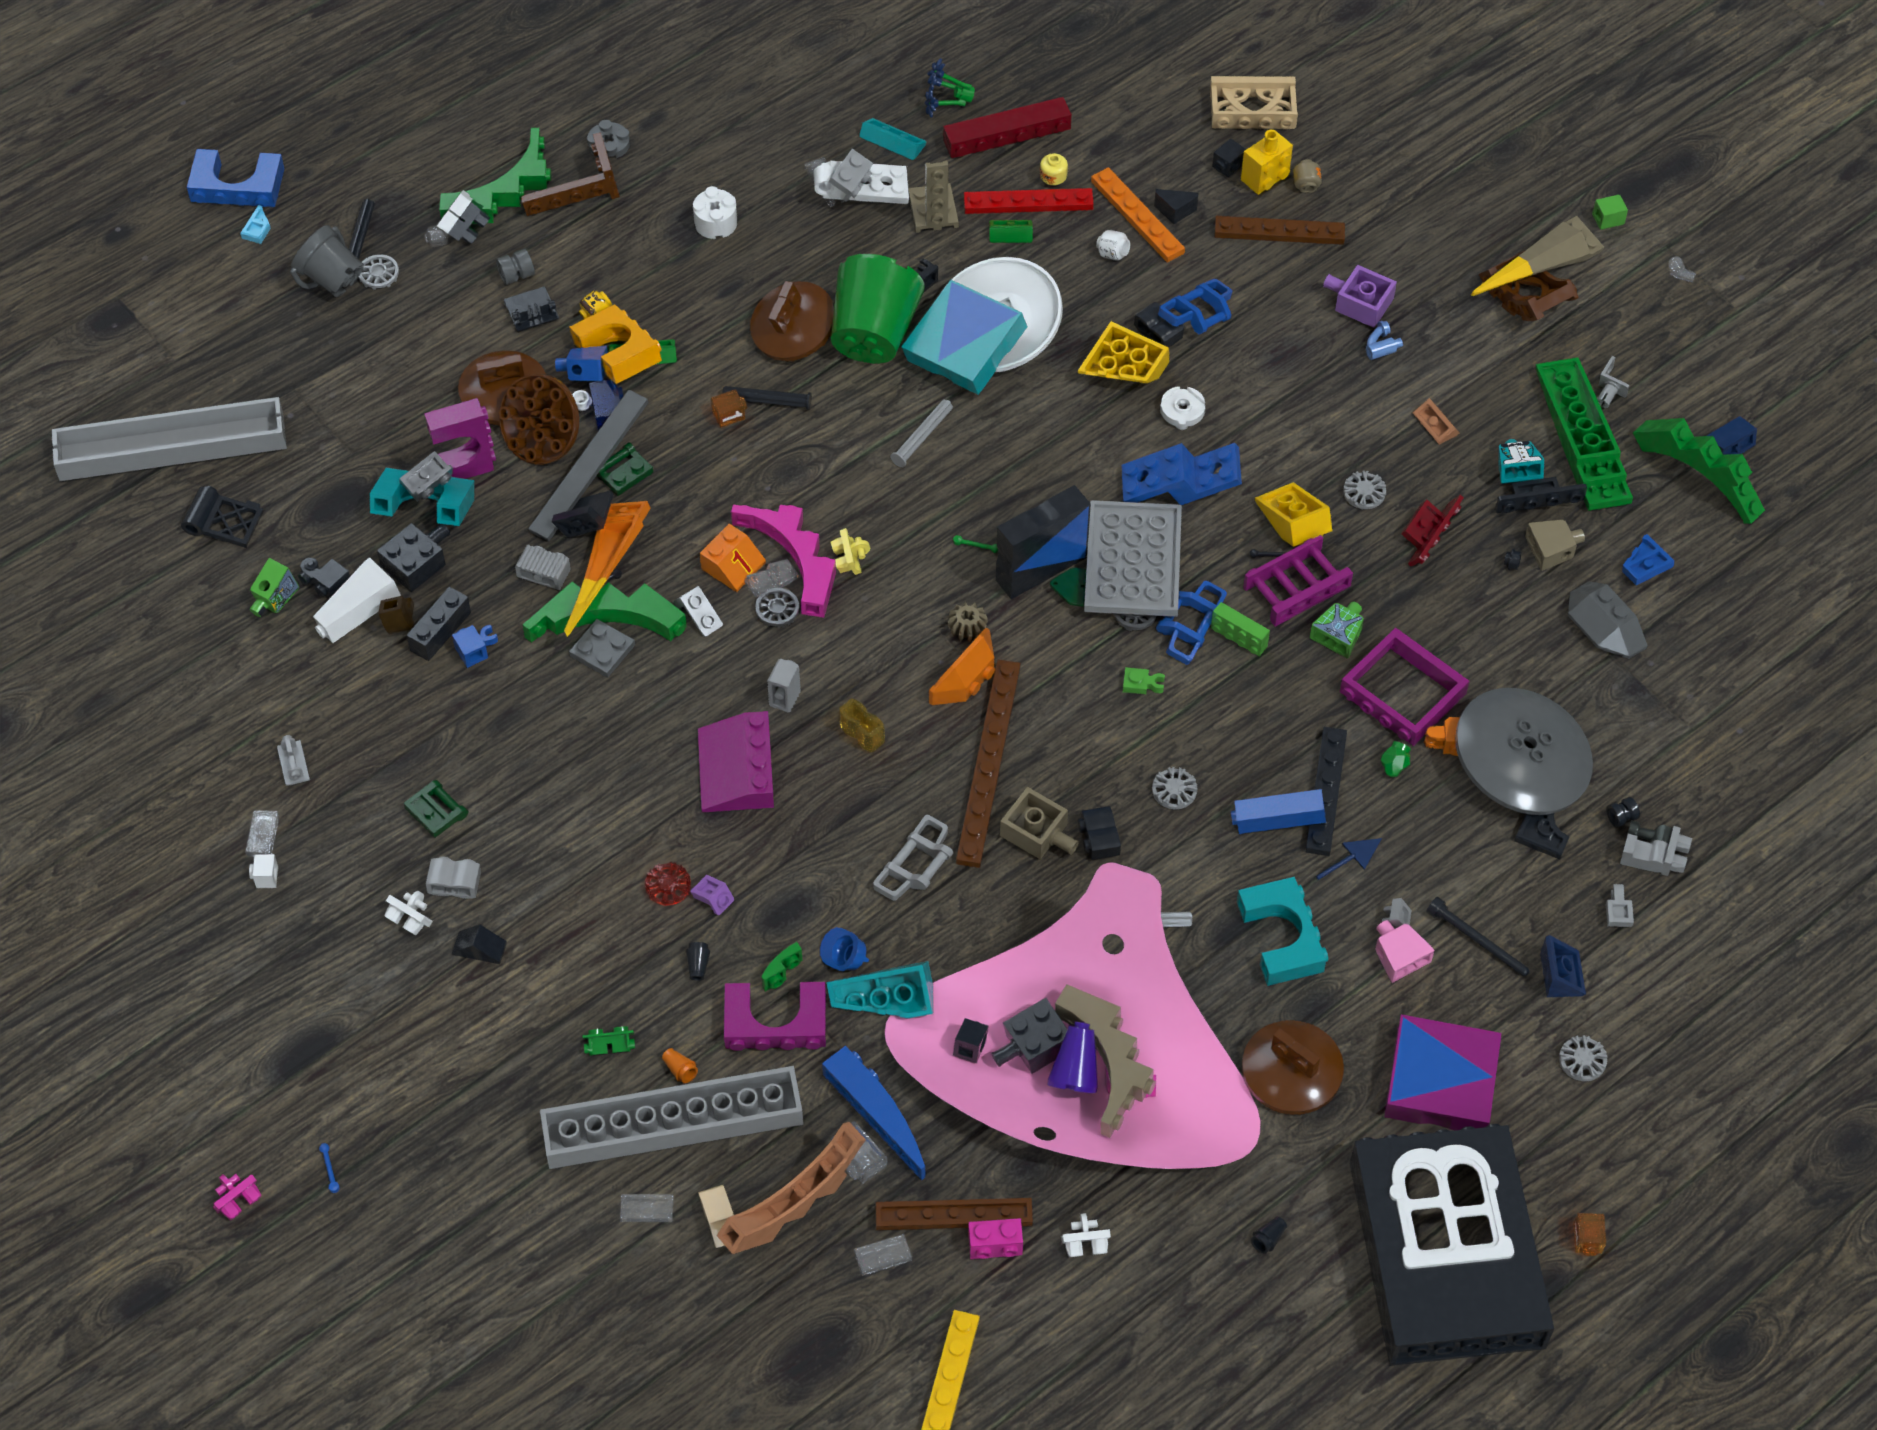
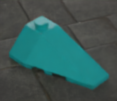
M928 961L826 982L831 1007L895 1015L903 1018H913L934 1013L933 982Z

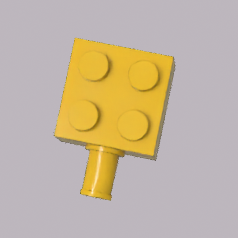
M1267 130L1265 138L1244 151L1241 181L1259 195L1263 191L1269 190L1279 180L1285 179L1290 173L1293 145L1276 130Z

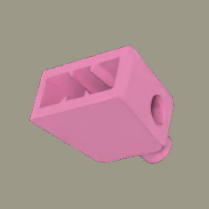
M1386 920L1377 926L1376 929L1381 937L1377 940L1376 953L1392 983L1431 963L1434 949L1409 924H1403L1394 929L1391 923Z

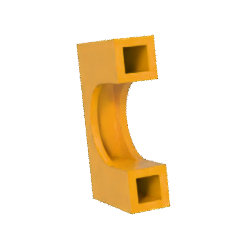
M615 304L569 327L574 345L577 348L597 347L613 341H626L624 345L601 356L605 374L615 384L662 361L660 355L662 349L656 339L653 340L645 329L642 330L636 320H631L626 311L619 309Z

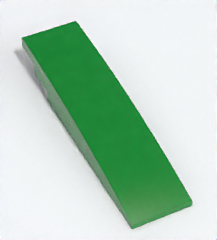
M1579 358L1536 364L1535 368L1575 481L1577 485H1587L1584 502L1588 511L1632 504L1633 496L1626 483L1627 474L1620 460L1621 451Z

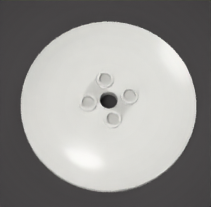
M1014 257L992 258L971 265L952 279L1022 312L1028 327L1011 351L1001 360L996 372L1010 370L1029 362L1038 356L1056 335L1063 312L1061 294L1054 279L1037 264Z

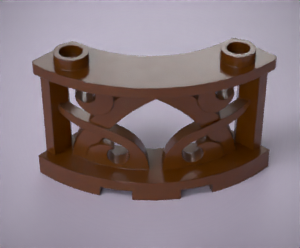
M1524 251L1478 274L1482 282L1487 281L1498 272L1497 270L1509 264ZM1547 271L1488 290L1493 298L1498 297L1503 302L1502 307L1513 316L1516 314L1520 315L1524 321L1539 320L1544 317V311L1563 301H1573L1579 298L1577 289L1570 279L1557 278ZM1519 283L1540 287L1541 296L1520 295Z

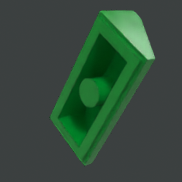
M990 220L989 240L991 243H1031L1033 241L1032 221Z

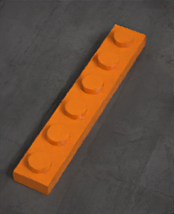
M1109 167L1091 176L1093 185L1167 263L1185 254V247Z

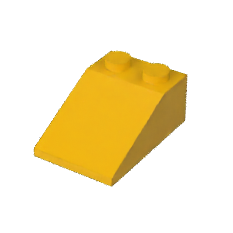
M1294 482L1255 497L1256 504L1279 536L1293 547L1302 545L1310 538H1315L1319 535L1323 536L1332 531L1330 507Z

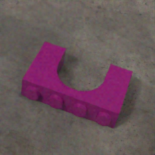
M478 398L424 413L433 445L459 437H471L463 446L438 454L447 465L450 464L453 467L452 477L467 479L494 471L493 461H496L493 448H491L494 445L489 434L491 433L487 420L489 418L485 406H480Z
M800 982L799 1012L793 1021L781 1027H767L754 1019L751 1014L750 983H725V1049L740 1051L744 1048H756L758 1050L782 1048L784 1050H791L800 1047L808 1049L826 1047L825 982Z

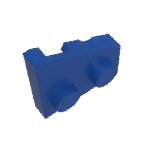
M1646 534L1643 536L1639 547H1635L1631 557L1623 564L1622 572L1635 585H1638L1674 567V560Z

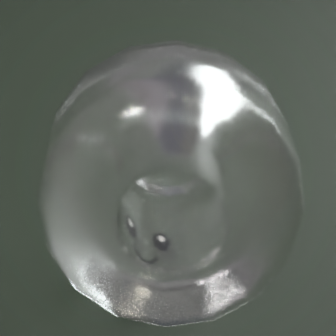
M433 225L427 228L425 240L432 247L443 246L448 243V233L437 227V225Z

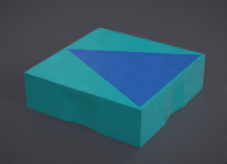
M950 280L902 345V350L909 362L929 372L945 376L954 384L979 395L996 372L1001 360L1011 351L1028 326L1022 312Z

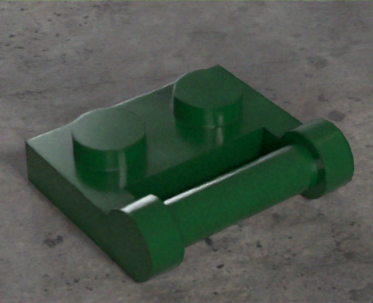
M630 442L625 444L622 450L611 456L597 474L617 496L653 473V467L635 450ZM627 456L630 458V460H628L627 462H625L609 474L606 472V470H608L609 468H611Z
M438 780L432 781L404 802L405 809L434 838L457 821L465 819L469 813L463 805L460 806L443 789V785ZM436 795L452 812L447 814L430 796Z

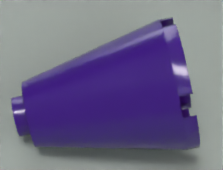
M1075 1021L1074 1026L1068 1027L1049 1074L1047 1085L1085 1093L1097 1092L1095 1033L1093 1029H1089L1090 1024Z

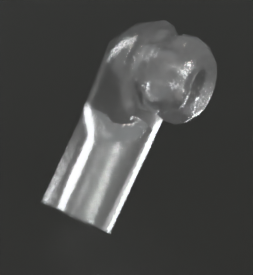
M1672 257L1669 260V268L1675 278L1693 283L1696 272L1685 269L1680 257Z

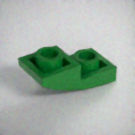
M797 942L776 956L764 971L762 986L765 992L771 988L780 987L786 981V970L794 969L803 961L802 949Z

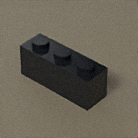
M449 586L407 634L410 651L430 661L470 615L471 609L468 597Z

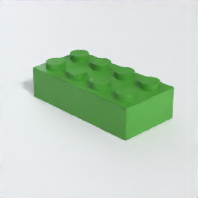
M1222 602L1214 609L1211 628L1215 632L1224 635L1227 639L1236 642L1239 646L1248 649L1252 654L1258 656L1268 647L1269 629Z

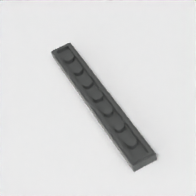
M631 390L627 391L528 528L530 533L548 542L558 530L552 523L553 515L573 509L647 406V398Z

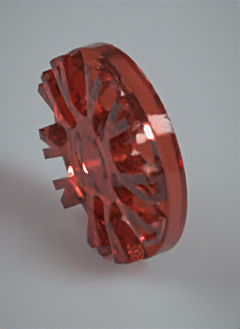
M675 862L661 865L659 863L647 873L645 880L646 893L652 901L660 905L677 904L684 900L690 892V876L682 865H676ZM664 869H670L667 873L662 871ZM680 874L685 876L681 879L677 878ZM651 878L656 879L657 882H650ZM677 889L683 891L679 897L675 893ZM659 892L664 894L662 899L656 897ZM667 894H672L671 900H668Z

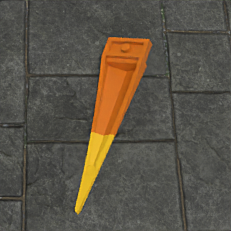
M648 501L611 504L604 529L597 530L584 581L564 630L567 637L643 528L642 522L651 509Z

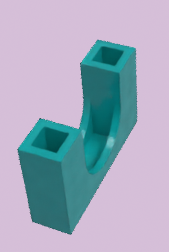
M385 468L370 492L371 514L393 516L402 502L413 498L399 482V479L409 471ZM452 477L445 485L439 484L435 487L434 493L428 498L438 501L437 523L460 526L474 502V480Z
M1295 877L1238 890L1237 905L1244 923L1266 917H1281L1293 923L1300 935L1299 939L1288 947L1261 954L1260 967L1267 986L1322 973L1325 970L1326 962H1328L1327 950L1325 947L1322 948L1319 942L1320 933L1318 927H1314L1311 921V909L1309 905L1306 906L1304 903L1303 888L1297 884Z

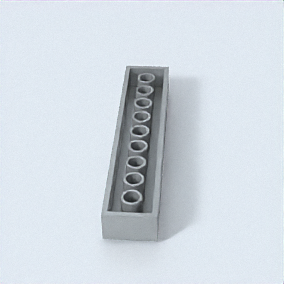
M794 1066L540 1110L549 1169L803 1125V1112Z

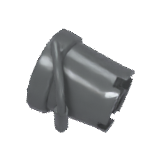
M325 225L312 234L299 249L292 261L290 273L301 288L311 289L320 285L335 297H339L346 292L345 287L354 284L364 269L362 266L364 264L345 246L344 238L338 227L334 226L331 228L329 225ZM298 274L306 275L314 282L304 283Z

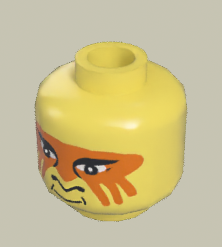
M1060 154L1046 155L1040 163L1041 179L1049 185L1063 183L1068 174L1067 160Z

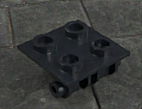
M545 286L503 299L517 332L559 319L555 310V302L550 299Z

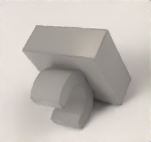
M1402 898L1393 899L1392 906L1384 907V912L1390 915V917L1383 918L1382 922L1388 920L1395 928L1403 924L1410 925L1412 910Z

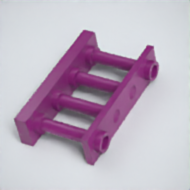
M1321 535L1306 540L1295 549L1257 569L1253 568L1245 574L1244 590L1247 591L1255 586L1272 605L1270 621L1275 627L1351 586L1353 572L1348 567L1341 571L1336 570L1321 553L1323 543ZM1313 556L1329 577L1322 581L1317 580L1302 561ZM1294 566L1311 587L1303 591L1298 590L1283 571ZM1275 576L1292 597L1280 601L1264 581Z

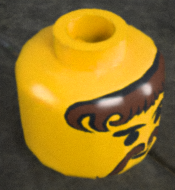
M594 290L579 302L581 307L579 313L583 319H586L610 307L612 303L603 291L599 293Z

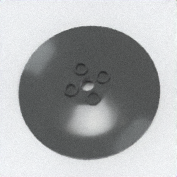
M1519 688L1490 690L1472 700L1461 714L1457 723L1455 742L1463 769L1471 781L1485 795L1506 808L1533 815L1556 813L1574 804L1589 785L1593 772V758L1589 742L1583 730L1564 708L1541 694ZM1524 741L1530 742L1533 745V749L1528 748Z

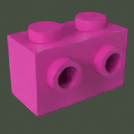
M1021 1218L969 1222L970 1259L1013 1257L1023 1254Z

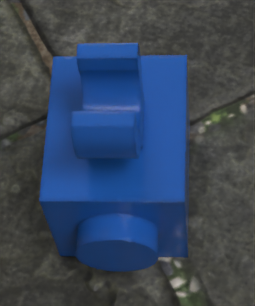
M473 625L460 629L452 635L454 647L467 668L487 659L486 646L498 642L496 634L487 636L493 632L491 625L483 627L480 635Z

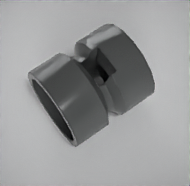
M525 248L513 252L512 257L505 255L496 258L497 269L505 285L517 282L518 277L525 279L535 275L532 260Z

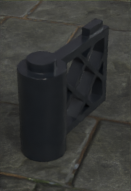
M202 486L198 489L181 523V527L186 533L193 536H201L203 534L247 548L263 514V508H260V504L249 500L244 503L219 495L212 486ZM222 504L232 506L234 511L222 515L220 508ZM246 512L255 514L253 519L245 522L241 514ZM237 516L240 523L229 527L226 520ZM221 521L225 529L220 531L211 529L213 524ZM244 528L246 532L244 539L234 537L232 532Z

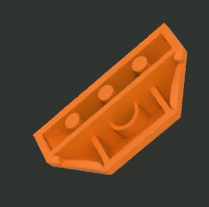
M985 628L935 685L929 689V703L931 705L966 702L971 695L977 694L981 684L986 679L989 680L995 672L994 652L988 628Z

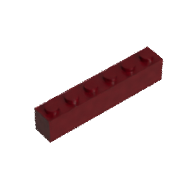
M1064 97L945 125L943 126V141L950 157L955 158L1070 130L1072 114Z

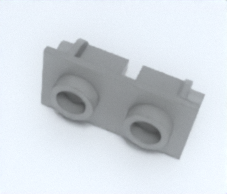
M290 735L284 736L281 745H278L277 749L286 786L309 781L301 741H295Z

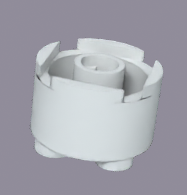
M711 186L695 198L693 214L696 230L699 234L706 238L716 239L715 236L722 235L727 237L734 232L737 227L735 197L724 190Z

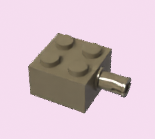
M1029 787L1024 790L1000 821L1001 837L1040 860L1053 845L1072 855L1079 844V841L1062 833L1067 826L1068 810Z

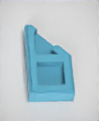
M261 205L257 206L240 233L242 239L259 244L263 242L271 229Z

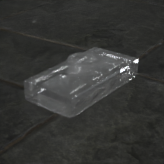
M254 810L246 847L247 856L272 854L279 820L278 811Z
M621 1194L620 1220L621 1222H673L674 1195Z
M904 1234L854 1249L862 1276L912 1261Z

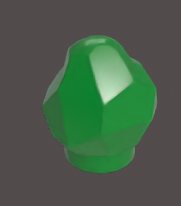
M1393 741L1392 746L1382 754L1381 763L1387 776L1397 777L1403 770L1409 767V753L1411 750L1409 746Z

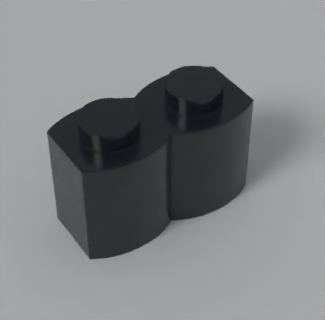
M1153 302L1135 314L1134 325L1147 338L1169 348L1183 338L1184 326L1183 324L1173 326L1160 317L1158 313L1161 305Z
M1111 807L1083 810L1081 818L1078 819V827L1080 833H1084L1086 838L1083 839L1085 853L1090 854L1091 860L1119 856L1121 844Z

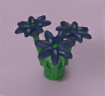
M941 58L937 63H932L933 70L927 73L930 76L928 79L930 87L929 92H926L927 100L924 103L927 106L926 114H929L931 118L933 117V111L935 112V108L938 106H965L966 102L971 103L974 97L975 89L971 84L959 81L944 73L942 69L945 64L942 63ZM941 78H944V79H946V80H948V81H950V82H953V83H955V84H957V85H954V84H951V83L942 81ZM934 85L939 87L942 85L954 89L953 95L957 100L938 101V99L933 97Z

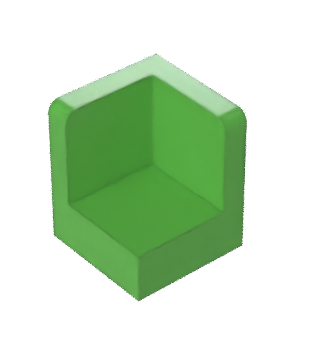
M1615 195L1597 199L1592 215L1600 230L1623 225L1628 209L1621 196Z

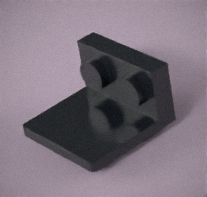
M609 490L580 498L573 510L554 514L552 523L567 538L604 529L614 493Z

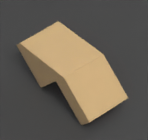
M724 1185L698 1192L716 1248L725 1246L716 1235L728 1217L734 1216Z

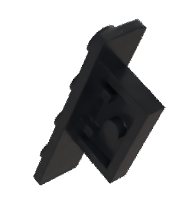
M1556 477L1512 483V494L1499 496L1495 510L1496 513H1511L1523 509L1531 510L1543 506H1556L1570 502L1577 503L1585 499L1587 485L1578 484L1559 487Z

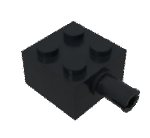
M411 523L377 550L380 566L410 592H413L446 565L443 549L437 544L451 535L449 529L444 524H439L437 528L427 535Z
M1044 998L1003 1022L1005 1033L1010 1043L992 1052L991 1055L999 1067L1019 1056L1031 1074L1056 1060L1068 1029L1047 998Z

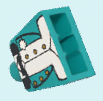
M1509 439L1505 444L1499 445L1498 465L1501 483L1544 478V457L1532 442H1517L1515 439Z

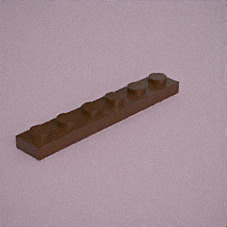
M1216 216L1215 238L1344 245L1345 223Z
M1032 1198L876 1202V1230L968 1228L969 1222L1021 1218V1226L1033 1225Z

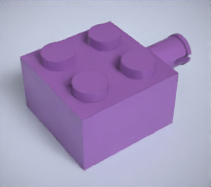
M1357 265L1346 282L1329 274L1324 281L1323 287L1338 293L1335 311L1375 328L1394 299L1397 282Z

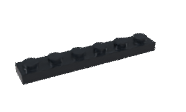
M1323 728L1314 790L1322 789L1326 823L1309 825L1305 853L1330 856L1347 730Z

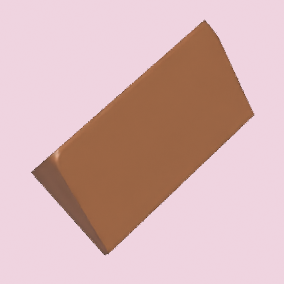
M1430 398L1413 412L1415 417L1439 445L1459 434V431Z

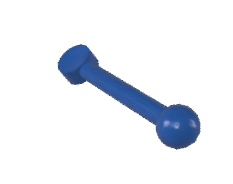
M323 1143L320 1145L319 1150L324 1155L330 1180L329 1190L332 1193H336L340 1187L335 1182L328 1154L330 1148L328 1144Z

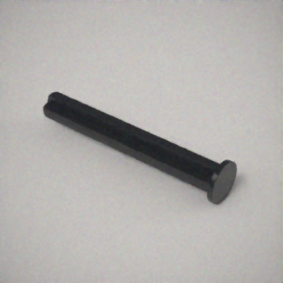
M364 199V202H362L349 250L357 259L360 257L375 206L374 201Z
M724 386L722 390V397L727 400L805 407L807 410H810L811 392L800 394Z

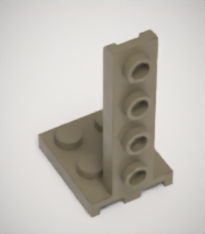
M945 160L941 163L930 164V162L925 163V186L908 188L916 233L920 232V229L933 228V231L942 230L944 226L954 225V228H959L951 184L948 183V161Z

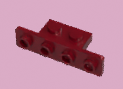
M1461 494L1452 499L1443 512L1438 510L1427 499L1421 503L1401 533L1418 548L1408 565L1412 567L1417 563L1422 564L1427 560L1430 555L1428 551L1440 541V533L1451 524L1450 518L1455 516L1461 509L1460 503L1464 499Z

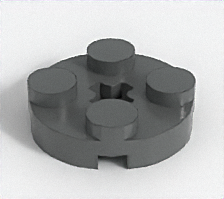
M602 120L599 125L593 127L588 133L587 142L589 150L593 155L591 144L595 143L593 134L599 132L602 134L608 157L615 155L616 158L621 157L630 147L629 131L624 126L613 123L610 120ZM607 139H612V140H613V141H608L607 143L605 142V140H607Z

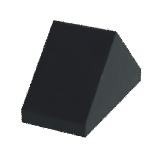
M1156 189L1154 207L1169 221L1176 224L1197 211L1199 193Z
M479 924L459 931L452 955L500 964L507 941Z

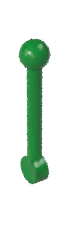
M959 535L953 538L955 545L966 544L989 549L993 553L998 552L997 544L988 545L962 539Z

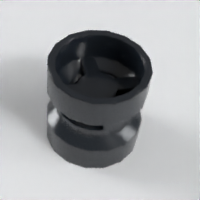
M1632 797L1621 800L1619 804H1610L1606 808L1609 821L1616 828L1624 825L1626 821H1635L1640 818L1639 807Z

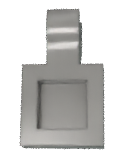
M1613 884L1611 900L1606 902L1607 926H1633L1632 900H1624L1623 884Z

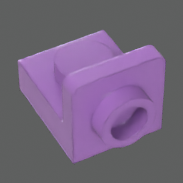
M706 875L690 891L695 899L709 904L716 915H720L734 901V897L726 883L709 875Z

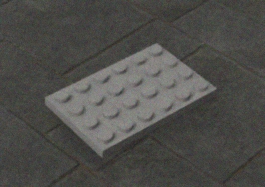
M1090 500L1084 612L1178 617L1182 505Z

